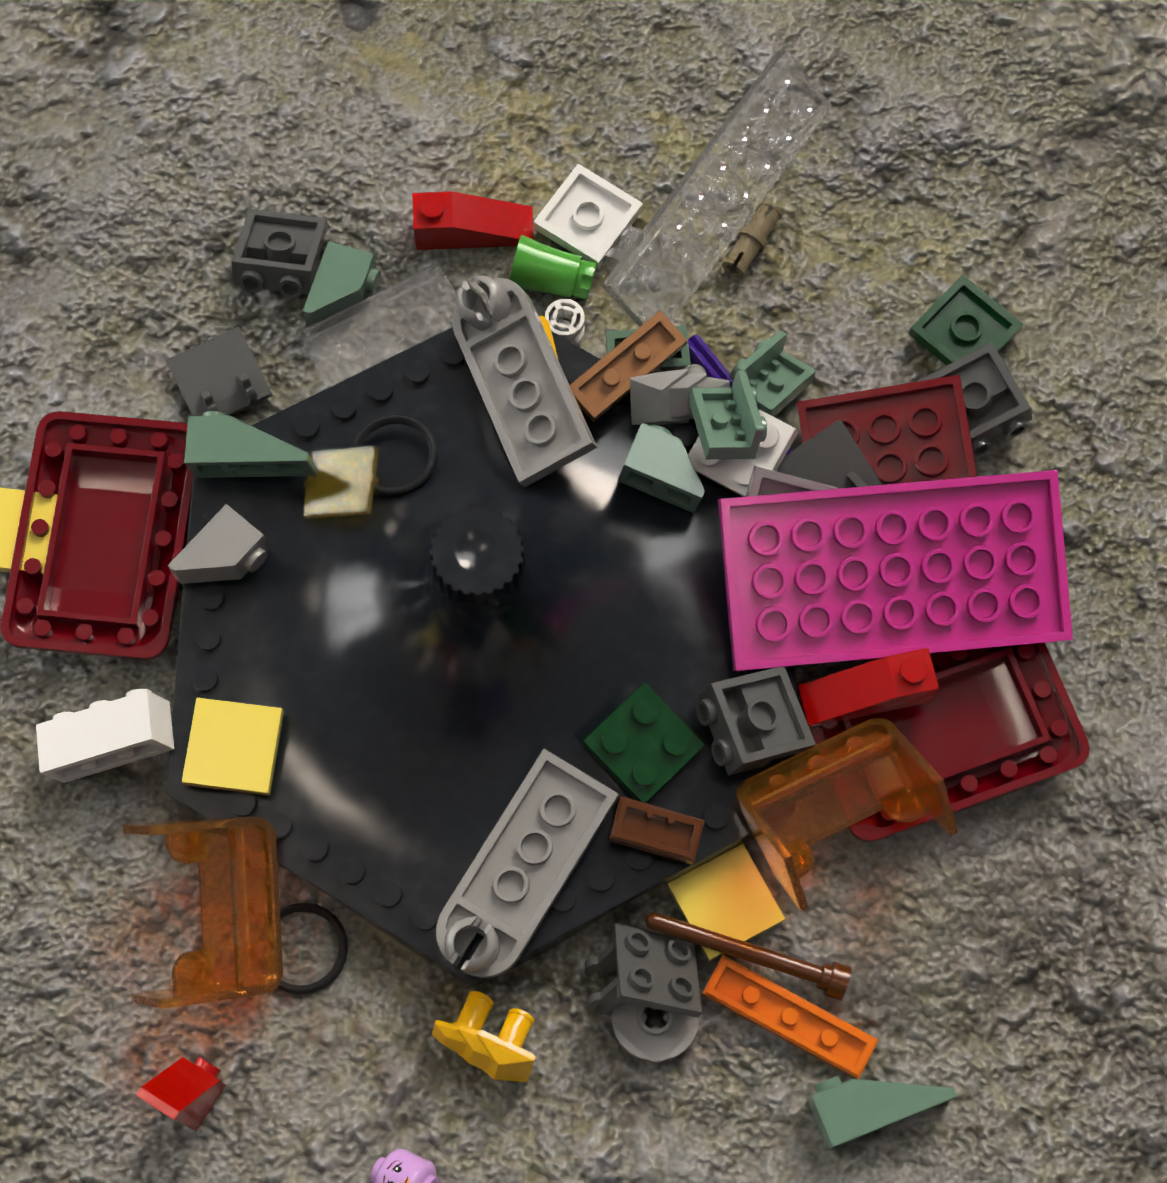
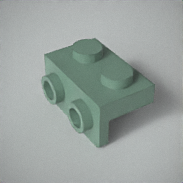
M781 330L769 340L763 339L752 355L747 359L741 358L735 364L730 374V379L734 381L737 371H746L751 387H755L757 392L758 410L773 417L813 382L816 370L783 351L787 334Z
M746 371L736 372L732 388H691L688 401L706 460L755 459L760 442H764L766 439L767 423L765 417L760 416L757 407V392L755 387H751Z

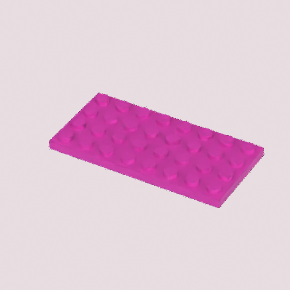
M1058 470L718 500L733 671L882 658L928 648L930 653L1073 640Z

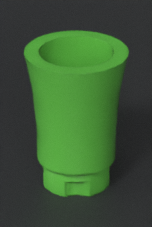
M521 234L509 280L518 284L523 290L554 294L569 299L573 295L576 298L587 300L597 263L581 260L582 256L544 245Z

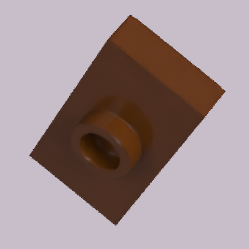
M620 796L607 841L692 865L695 862L705 820Z

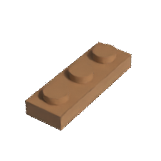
M660 310L570 384L579 407L594 422L630 392L631 377L652 374L685 347L688 340Z

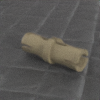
M762 201L748 226H743L738 232L737 243L722 262L723 269L730 274L735 264L739 261L733 274L736 278H743L756 254L764 251L768 244L767 237L778 220L783 216L781 209L775 205L769 216L766 217L772 202Z

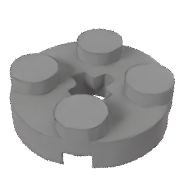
M626 1003L613 1009L611 1022L615 1037L620 1046L629 1055L638 1060L658 1064L675 1059L689 1048L697 1034L699 1017L666 1011L663 1020L667 1024L661 1029L656 1025L650 1029L644 1024L647 1020L644 1011L648 1007Z

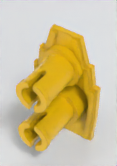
M470 991L456 1022L435 1021L432 1036L444 1046L457 1052L469 1064L482 1069L494 1080L528 1082L536 1058L534 1054L522 1049L526 1036L534 1023V1018L529 1013L517 1008L509 1009L507 1018L498 1037L482 1030L489 1011L493 1008V1000L484 993Z

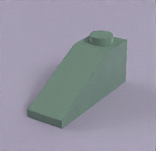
M207 411L203 413V416H188L184 464L196 478L318 476V467L307 452L230 415L218 411Z
M839 1076L814 1085L817 1093L811 1095L807 1100L826 1146L830 1150L948 1102L957 1097L954 1088L862 1079H851L842 1083Z

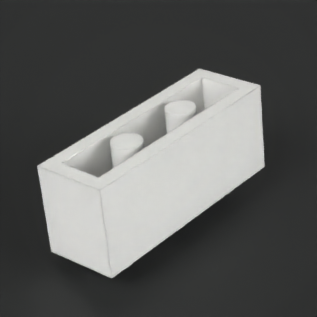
M148 689L131 690L126 693V697L114 701H96L91 703L88 709L75 713H58L53 716V720L36 725L39 771L41 774L63 783L174 750L170 702Z

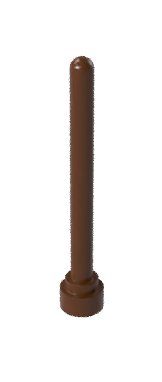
M650 913L645 919L646 926L651 930L817 983L816 987L824 990L823 995L841 1001L847 990L851 976L850 966L835 961L832 965L824 963L822 966H818L658 913Z

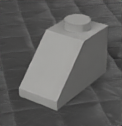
M225 504L169 563L168 567L175 579L181 584L242 579L248 571L254 572L264 563L267 558V551L270 548L265 536L229 505Z

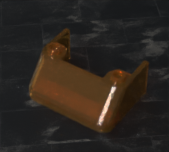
M883 718L864 721L745 780L738 787L736 793L741 810L772 873L800 911L809 908L799 879L807 874L814 865V857L809 846L881 810H884L890 818L899 822H912L931 813L950 836L958 833L944 779L891 721Z
M246 816L182 819L123 825V834H164L167 853L173 860L180 863H198L203 949L187 951L176 959L172 968V989L132 994V1003L164 1009L263 995L275 990L283 976L276 834L272 824L262 817Z

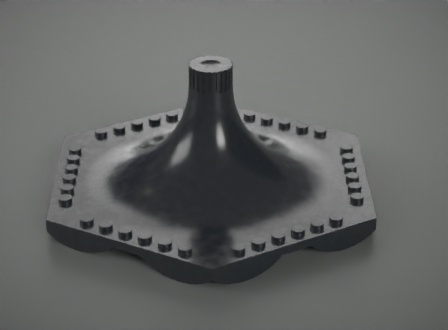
M453 327L252 425L307 452L318 467V476L196 478L193 474L187 545L227 504L265 536L270 549L267 551V558L256 571H248L242 579L184 584L172 715L174 750L169 751L166 793L174 801L233 840L300 877L349 908L409 950L474 987L495 978L473 977L461 970L464 962L471 959L484 937L477 933L459 964L455 967L444 957L438 946L436 938L437 921L446 903L543 749H546L617 792L619 797L623 796L635 800L581 743L645 682L705 744L646 803L705 821L695 862L690 865L607 841L617 805L616 801L527 947L511 969L562 943L616 908L665 882L694 870L742 843H748L792 816L795 810V754L774 759L763 767L728 776L725 766H719L713 758L711 747L715 740L709 725H702L696 714V704L699 701L697 696L711 683L772 669L733 671L718 500L742 496L697 473L705 492L695 513H692L618 482L617 480L640 428V425H632L630 392L594 422L580 408L597 448L527 487L522 486L516 478L456 339ZM552 332L558 361L569 385L601 360ZM393 415L408 416L425 425L435 438L438 458L433 473L421 487L404 495L384 496L369 491L360 484L354 476L351 467L350 454L357 435L365 426L382 417ZM689 419V423L658 425L669 430L673 436L680 438L689 454L699 436L694 419ZM388 424L376 429L365 439L359 453V464L364 475L374 484L388 488L401 487L416 480L423 473L429 459V447L426 439L415 428L404 424ZM784 666L795 691V666ZM196 698L283 709L284 714L270 796L188 786L182 783Z

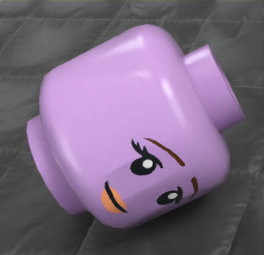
M396 1149L386 1158H379L373 1166L370 1175L372 1183H440L439 1177L436 1176L434 1164L430 1160L406 1149Z

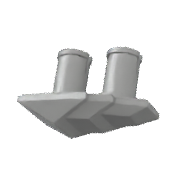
M698 364L688 365L684 369L663 372L657 369L652 374L631 377L632 425H641V423L647 425L689 423V419H694L688 401L691 388H730L729 380L707 377L705 369Z

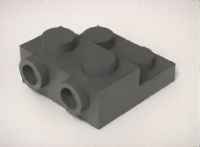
M249 209L231 261L233 285L240 286L249 293H258L262 289L280 291L282 295L288 298H297L301 294L309 295L320 265L319 256L327 233V218Z
M992 342L919 380L923 381L960 374L974 457L987 452L992 446L990 441L1004 434L1008 439L1019 436L1027 430V422L1032 420L1030 405Z
M776 667L711 683L697 696L699 699L696 704L698 720L704 726L709 725L715 740L711 747L713 758L719 766H725L728 776L763 767L774 759L808 751L816 745L785 667Z

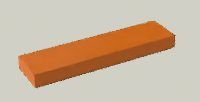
M724 955L719 960L702 992V996L853 1079L860 1078L878 1042V1039Z

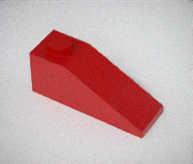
M454 191L412 193L413 231L416 250L518 246L521 234L534 240L532 206Z
M924 648L870 661L798 685L797 689L803 713L810 728L930 703L937 694L939 685L929 649Z
M182 1057L141 1086L136 1096L171 1119L197 1131L226 1087V1084L217 1079L221 1070L203 1058L198 1057L193 1064Z

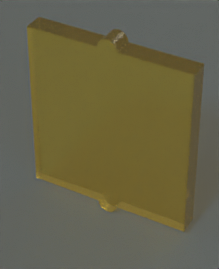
M376 446L313 451L311 458L318 467V476H308V480L304 482L307 491L303 516L309 519L371 514L374 485L379 481L376 477L379 449Z

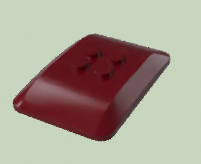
M63 411L51 412L39 421L1 619V633L11 646L22 649L138 660H152L165 652L170 640L180 582L175 579L168 565L186 547L189 530L193 473L184 464L188 424ZM35 492H40L44 498H51L55 494L58 495L44 574L41 573L42 564L36 558L28 559L24 564L25 571L21 570ZM36 519L31 525V530L38 537L46 536L50 529L48 523L43 519Z
M1045 643L930 653L939 685V690L932 702L810 727L816 743L815 747L852 835L865 842L878 841L1014 793L1081 766L1089 756V742Z

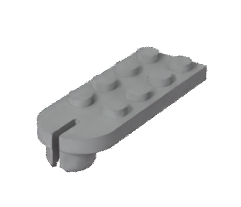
M475 275L474 279L477 285L487 293L489 298V313L480 293L466 280L462 283L457 293L456 307L452 319L453 331L516 478L522 486L527 487L596 449L597 445L528 294L518 284L509 279Z
M543 749L439 915L436 926V938L444 957L453 966L457 967L478 933L484 938L471 959L464 962L461 970L473 977L491 978L511 969L540 926L617 801L619 794L546 749Z

